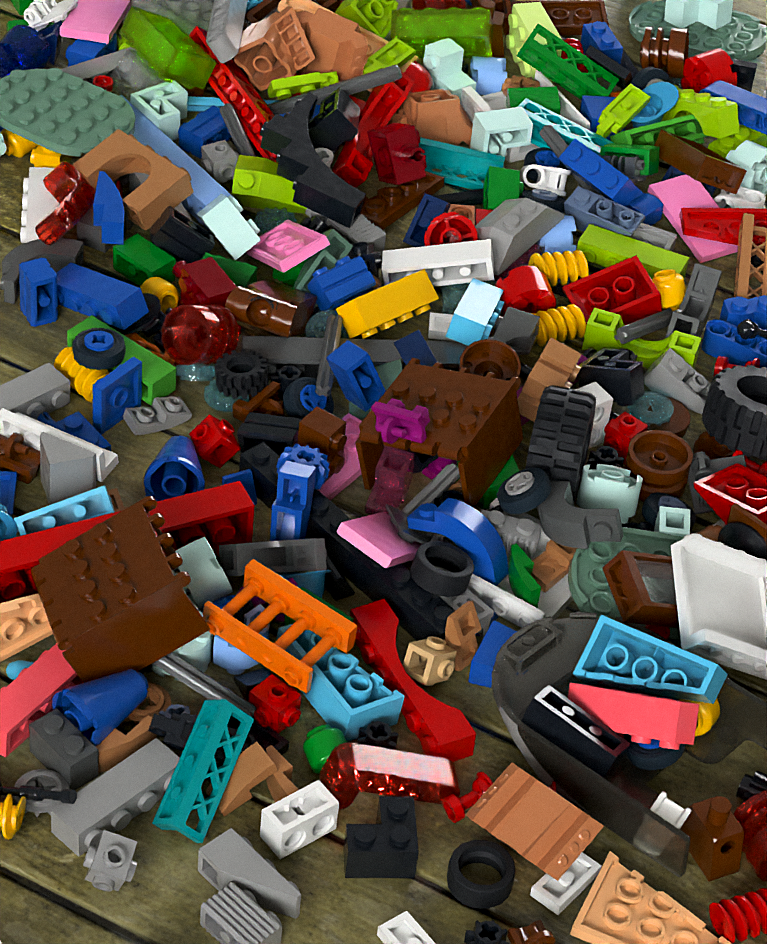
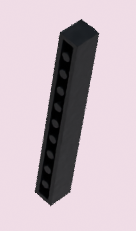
M263 442L240 454L239 472L251 469L257 498L272 510V504L277 497L278 468L276 466L280 456ZM314 489L305 539L325 538L327 557L332 560L348 580L373 602L385 598L399 619V625L416 641L427 639L429 636L445 640L447 617L455 612V610L438 595L430 593L417 585L411 577L410 570L402 563L384 568L338 535L336 531L341 522L352 519L318 489Z

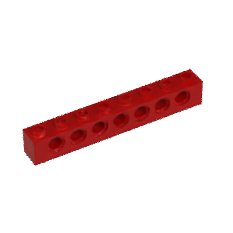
M196 26L181 45L224 104L230 103L234 107L246 135L261 156L276 162V154L260 147L262 136L260 135L261 128L266 121L269 122L275 115L233 58L225 63L218 61L206 43L208 31Z

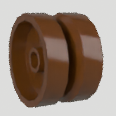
M650 430L637 434L629 443L624 468L631 471L630 477L636 479L638 474L643 478L639 500L645 502L650 494L657 492L680 498L685 493L693 453L690 446L681 437L673 433Z

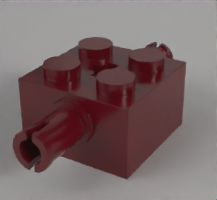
M392 123L367 131L380 182L400 185L426 177V155L421 154L425 153V151L419 148L420 135L414 125Z
M212 257L192 263H187L186 261L177 262L172 272L179 279L181 289L178 307L186 310L188 320L192 323L193 329L199 332L206 342L223 336L227 340L236 339L241 334V327L237 324V320L226 315L225 305L229 294L237 286Z

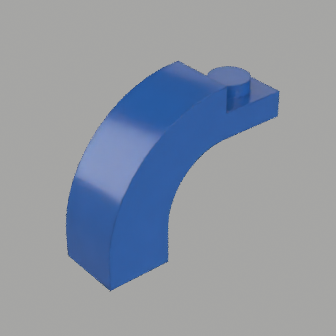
M447 498L438 507L432 503L421 504L407 517L409 529L441 534L452 540L458 548L467 553L473 560L474 575L495 586L508 575L507 554L499 533L491 522L472 506L456 499Z

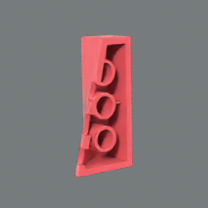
M578 683L569 684L568 699L622 738L624 734L631 735V742L651 744L652 739L660 740L659 747L679 750L680 744L694 745L699 704L670 698H657L654 695L635 693L611 687Z

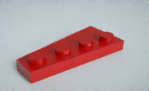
M681 208L679 214L683 235L738 245L739 227L744 213L754 214V226L767 228V209ZM753 235L752 241L759 246L765 242V237Z

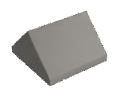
M42 432L40 434V475L49 505L96 488V453Z

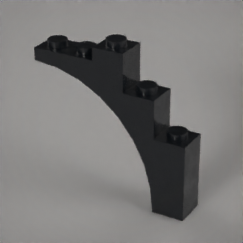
M308 92L302 100H297L291 113L287 112L284 117L276 114L269 122L266 121L260 131L262 136L260 147L277 155L276 162L279 164L276 174L294 182L292 189L295 190L293 202L350 228L361 215L366 193L349 185L333 173L315 151L308 134V124L313 118L318 96Z

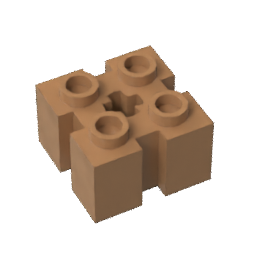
M550 338L517 399L520 415L535 422L540 399L546 387L554 385L571 389L573 384L569 381L574 382L581 369L577 363L582 354Z

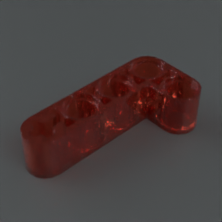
M67 161L61 162L43 179L45 187L58 203L36 225L35 231L40 240L50 246L69 232L94 203L96 191L78 170Z
M343 743L336 746L319 774L320 782L338 800V810L349 807L359 791L394 797H414V800L442 804V799L450 794H454L457 798L460 796V788L453 761L446 758L358 743Z

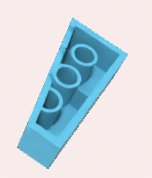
M604 615L600 616L573 672V675L586 684L714 704L728 675L714 662Z
M293 624L280 627L276 640ZM305 630L285 651L300 660L322 638L310 630ZM332 647L311 667L313 669L311 690L307 694L301 691L324 721L331 725V727L342 730L347 742L357 739L359 728L366 729L371 721L388 723L389 727L396 725L405 696L398 690L392 692L383 685L384 679L376 673L370 675L359 667V660L353 655H347L340 652L336 647Z

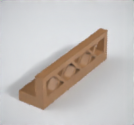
M744 213L739 227L733 297L740 296L751 299L759 297V293H761V296L767 295V228L754 226V214ZM753 235L764 236L765 242L757 246L752 241ZM757 255L763 261V264L757 268L751 264V257ZM753 276L761 283V286L755 290L749 285V279Z

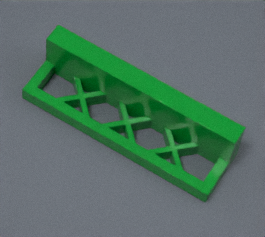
M540 24L536 25L516 55L580 100L582 95L608 97L619 81V78ZM538 33L545 38L548 45H542L534 40L536 34ZM556 50L564 51L568 59L559 57ZM576 64L586 66L588 73H582L578 70ZM602 77L610 83L608 88L606 89L601 86L597 78Z

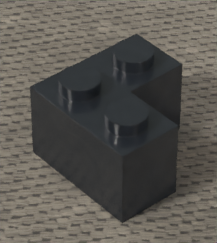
M341 87L321 102L319 114L311 119L308 124V134L314 149L327 148L334 154L339 149L340 144L345 140L347 142L351 141L358 133L360 107Z
M602 348L579 365L581 367L578 373L579 388L597 382L613 398V402H617L619 406L633 405L635 401L644 395L643 362L630 361L629 350Z
M379 796L376 824H346L343 848L345 878H415L419 850L414 797Z

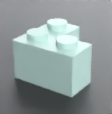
M666 0L664 20L679 28L687 27L698 21L716 30L731 22L733 0Z
M451 38L425 45L423 66L432 76L433 86L431 90H449L452 95L459 96L461 101L462 88L471 86L476 90V82L462 71L464 49Z
M173 79L131 94V104L171 140L179 138L180 120L187 117L188 92Z
M522 106L474 113L470 149L505 157L506 148L530 145L533 123Z
M220 194L196 215L218 239L230 256L237 260L261 241L257 235L260 229L251 218L248 221L244 219L240 214L244 209L234 197Z

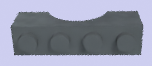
M508 307L504 316H499L496 321L494 337L489 336L488 339L498 340L509 345L517 355H529L538 336L540 316Z

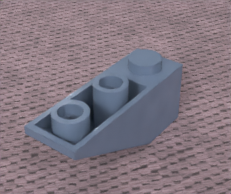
M580 186L564 202L565 215L573 216L576 229L583 232L589 224L621 235L631 236L645 219V215Z

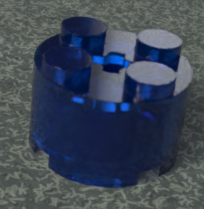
M16 25L7 31L0 41L1 78L9 75L13 70L45 68L51 59L52 51L46 39L43 41L38 36L39 32L26 25Z

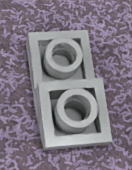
M180 396L155 397L151 407L125 408L123 419L134 435H145L180 425L192 417V413Z

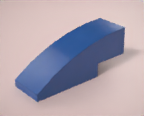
M99 171L93 203V226H102V243L124 245L123 200L112 179L105 171Z
M286 460L278 471L277 497L272 504L270 541L305 539L312 505L316 467Z

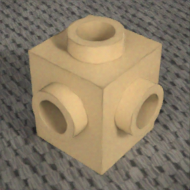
M434 636L409 642L403 667L407 674L418 683L433 686L435 683L449 680L454 671V660L457 650L447 646L445 640Z

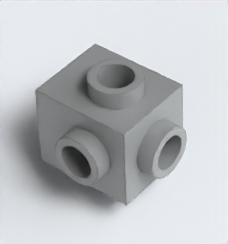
M226 140L201 146V167L218 183L234 179L235 167L239 157L238 152L233 151Z
M103 830L96 847L89 846L83 866L87 867L88 871L84 880L92 882L95 888L102 891H119L125 881L131 882L137 862L133 861L132 858L138 841Z

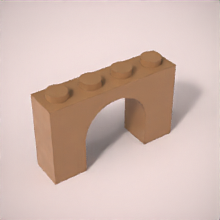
M120 129L116 130L71 165L77 184L94 196L99 171H105L112 181L130 173L148 174L149 176L144 183L122 199L128 219L145 231L153 226L168 206L175 208L194 193L190 182L191 176L186 169L177 167L166 156H160L149 145L141 144L132 134L127 135Z

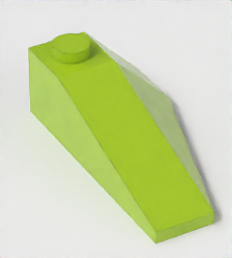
M344 0L334 13L358 23L359 26L384 39L393 27L394 20H392V16L398 7V2L396 0Z
M239 155L235 167L231 194L242 207L305 214L306 207L293 202L295 190L292 189L294 182L276 174L278 163L263 157Z

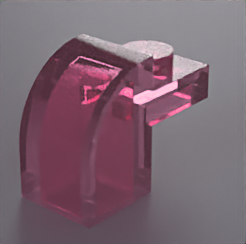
M384 447L375 468V484L365 505V513L372 515L386 512L389 514L385 507L386 504L398 510L401 503L404 504L413 475L414 453L397 448Z

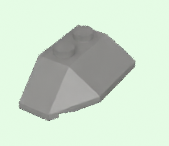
M528 198L505 200L475 225L478 232V240L491 239L494 256V274L499 276L563 220L564 214Z

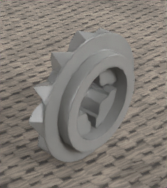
M48 769L29 771L22 775L14 785L17 788H20L22 785L44 787L45 790L51 791L69 789L67 780L61 774ZM14 796L15 805H17L20 798L19 796ZM44 799L43 801L26 800L25 813L33 812L36 817L40 813L46 812L51 815V810L62 802L52 799Z

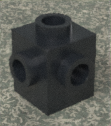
M367 242L353 244L347 256L350 259L361 256L363 260H367L365 262L368 267L367 270L379 279V268H382L381 252H375L374 244L367 245Z

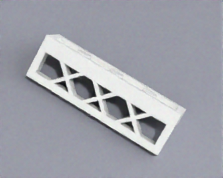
M4 408L0 410V434L7 438L17 432L23 435L24 445L40 451V434L45 432L96 453V480L100 482L119 463L118 454L19 412L15 414Z

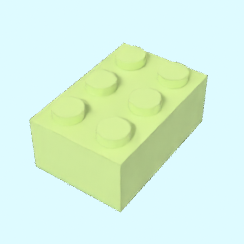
M541 2L513 4L512 14L508 16L510 28L509 35H506L505 38L506 47L510 49L514 62H517L520 67L521 74L526 78L532 77L534 80L536 69L516 55L537 24H540L560 39L562 38ZM537 33L534 40L542 45H548L546 39ZM556 50L557 55L561 57L562 50Z

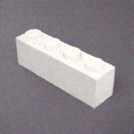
M29 167V178H24L23 180L24 194L22 197L21 224L26 227H21V243L43 238H60L62 168Z
M491 239L383 251L382 275L384 285L425 269L433 287L470 283L473 278L480 281L494 280V256Z

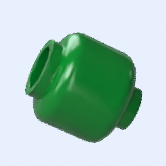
M325 724L309 731L306 735L307 739L303 743V752L311 770L316 774H326L329 778L342 774L346 770L345 765L352 758L351 749L342 730Z

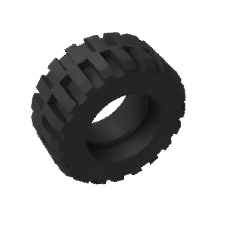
M738 365L733 366L731 369L729 367L725 368L712 379L702 413L704 427L711 437L714 436L719 444L726 445L728 449L734 452L738 449L743 452L744 456H755L761 460H767V368H756L752 365H747L746 367Z
M551 385L544 389L540 399L525 469L540 468L544 470L550 481H570L573 501L575 502L590 444L596 397L589 392Z

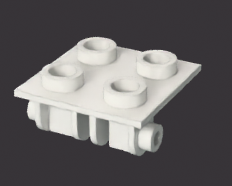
M34 0L24 11V19L29 24L24 31L27 32L34 28L36 31L45 28L49 22L63 21L68 17L67 12L78 6L76 3L78 0H64L56 3L55 0Z

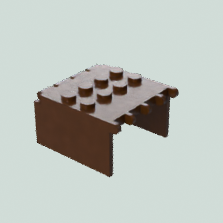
M412 358L378 402L387 404L392 398L401 400L405 404V409L410 411L417 405L426 407L430 418L429 423L425 427L427 438L422 444L400 437L393 444L385 443L382 440L381 432L375 429L376 415L371 410L360 423L359 438L355 442L364 488L371 490L392 462L387 452L389 449L408 450L410 448L412 452L431 456L438 454V457L459 461L458 468L464 502L475 508L523 440L516 393L521 384L520 377L513 376L510 381L496 379V373L488 372L486 376L470 374V369L462 367L458 372L444 369L443 363L436 362L432 367L420 365L419 359Z
M153 496L143 498L106 521L95 525L92 529L73 540H69L61 547L38 559L40 564L31 569L34 583L53 630L58 648L66 650L62 652L63 657L84 683L127 669H133L138 672L210 630L209 625L183 590V587L191 582L189 573L185 571L176 575L174 573V569L181 566L183 560L181 555L176 553L172 546L174 542L170 533H163L160 529L165 523L163 515L156 513L151 516L149 513L157 506L156 499Z

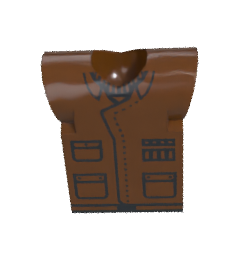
M264 279L249 284L247 288L238 286L233 289L227 298L225 312L229 318L289 338V336L307 333L317 296L270 279Z

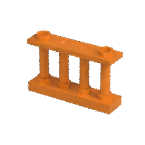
M252 559L245 566L244 588L222 609L210 601L204 604L203 618L209 625V632L211 634L218 635L282 677L290 686L297 687L306 694L311 690L313 675L311 667L332 647H337L347 654L355 644L356 624L255 559ZM254 596L270 604L248 626L233 617ZM279 613H284L296 621L274 643L259 634ZM305 630H310L322 638L300 660L285 651Z

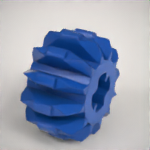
M295 443L293 447H285L284 452L278 458L277 473L286 460L316 467L314 489L316 490L321 489L326 478H328L330 463L327 462V455L320 453L319 448L312 449L309 448L308 444L304 447Z

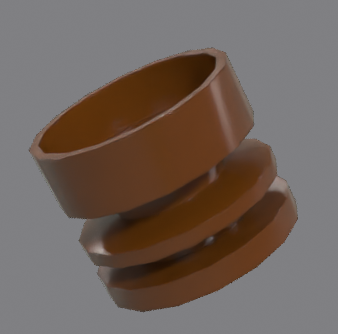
M647 26L640 48V64L642 69L647 67L662 69L664 67L667 68V74L670 79L681 80L684 78L683 69L689 51V29L672 27L669 38H665L663 27L658 28L657 36L654 37V27Z
M484 339L475 341L465 348L460 356L458 372L462 367L470 369V374L486 376L488 372L496 373V379L510 381L513 376H520L521 362L517 353L509 345L498 340Z

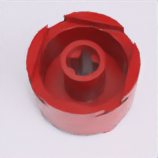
M720 48L711 49L685 59L684 78L681 79V86L683 89H693L696 93H699L700 90L717 80L737 86V73H732L730 66L734 63L730 56Z
M520 266L508 271V277L503 281L500 278L495 284V287L504 290L500 299L505 302L501 311L503 316L508 307L528 313L547 311L550 308L555 309L556 298L544 272L539 271L538 267Z

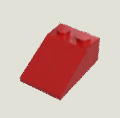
M637 255L562 287L570 304H575L581 309L586 325L594 308L621 315L624 325L662 311L660 292Z
M736 463L694 482V489L726 525L731 507L735 503L767 524V477Z

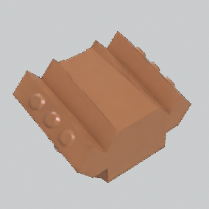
M289 5L280 13L275 12L268 18L252 23L243 30L239 52L234 57L235 63L244 69L250 83L256 90L259 89L260 92L268 89L272 80L292 77L298 70L304 68L315 59L310 43L300 25L299 18L296 16L293 7Z
M318 8L315 14L308 11L296 13L315 56L312 62L298 70L300 75L314 72L323 74L336 71L339 82L361 76L369 45L364 34H361L358 23L322 8Z
M434 89L409 93L388 122V125L392 123L414 125L422 138L456 146L464 141L470 147L473 124L460 104L459 96L452 95L449 90Z
M513 762L465 814L469 819L502 842L508 844L517 853L557 881L604 827V825Z

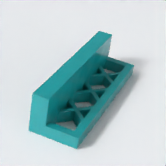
M527 98L518 106H522L533 123L531 143L540 148H550L539 133L546 125H552L568 146L576 138L597 155L600 154L601 148L595 144L603 146L613 143Z
M420 137L419 148L425 151V153L421 154L426 155L427 167L425 171L444 177V183L471 190L482 189L483 183L481 181L485 179L489 166L504 168L506 157ZM435 168H436V169H440V170H442V171H441V172H436V171H432L431 169H435ZM461 174V175H465V176H467V177L461 178V177H457L456 175Z
M226 699L204 700L154 817L153 825L161 830H176L195 843H203L254 718ZM233 716L240 721V725L236 734L230 737L227 724L230 717ZM223 746L226 758L223 765L217 768L214 755L217 748ZM210 777L213 789L210 796L204 799L201 786L204 779ZM194 809H197L199 816L196 830L186 825L189 814Z

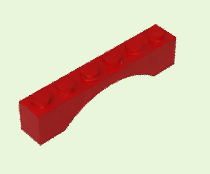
M402 71L401 79L373 88L360 113L357 135L351 141H346L331 170L355 188L366 181L373 166V154L367 131L386 126L407 98L414 84V81Z
M385 598L350 609V616L354 618L353 623L357 625L355 643L361 650L364 662L370 664L374 672L384 679L383 685L392 692L398 690L405 696L401 713L405 717L408 729L412 733L415 732L421 741L425 755L430 756L437 767L472 756L476 732L461 710L446 705L430 696L405 671L396 648L399 619Z

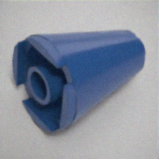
M185 436L171 437L160 450L144 475L146 496H153L157 502L205 489V478L195 446L189 438Z
M127 669L58 691L52 698L53 710L57 708L94 746H97L147 697L148 681L141 672Z

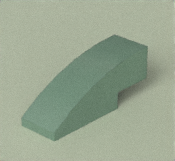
M334 229L323 232L330 245L306 259L293 288L310 293L307 285L313 279L312 274L325 266L328 270L336 267L335 263L346 257L353 246Z

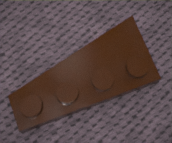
M425 171L426 177L409 181L396 187L381 188L377 190L378 195L369 199L365 197L361 214L368 221H371V224L374 223L375 226L384 230L419 205L425 193L432 196L443 188L444 177Z

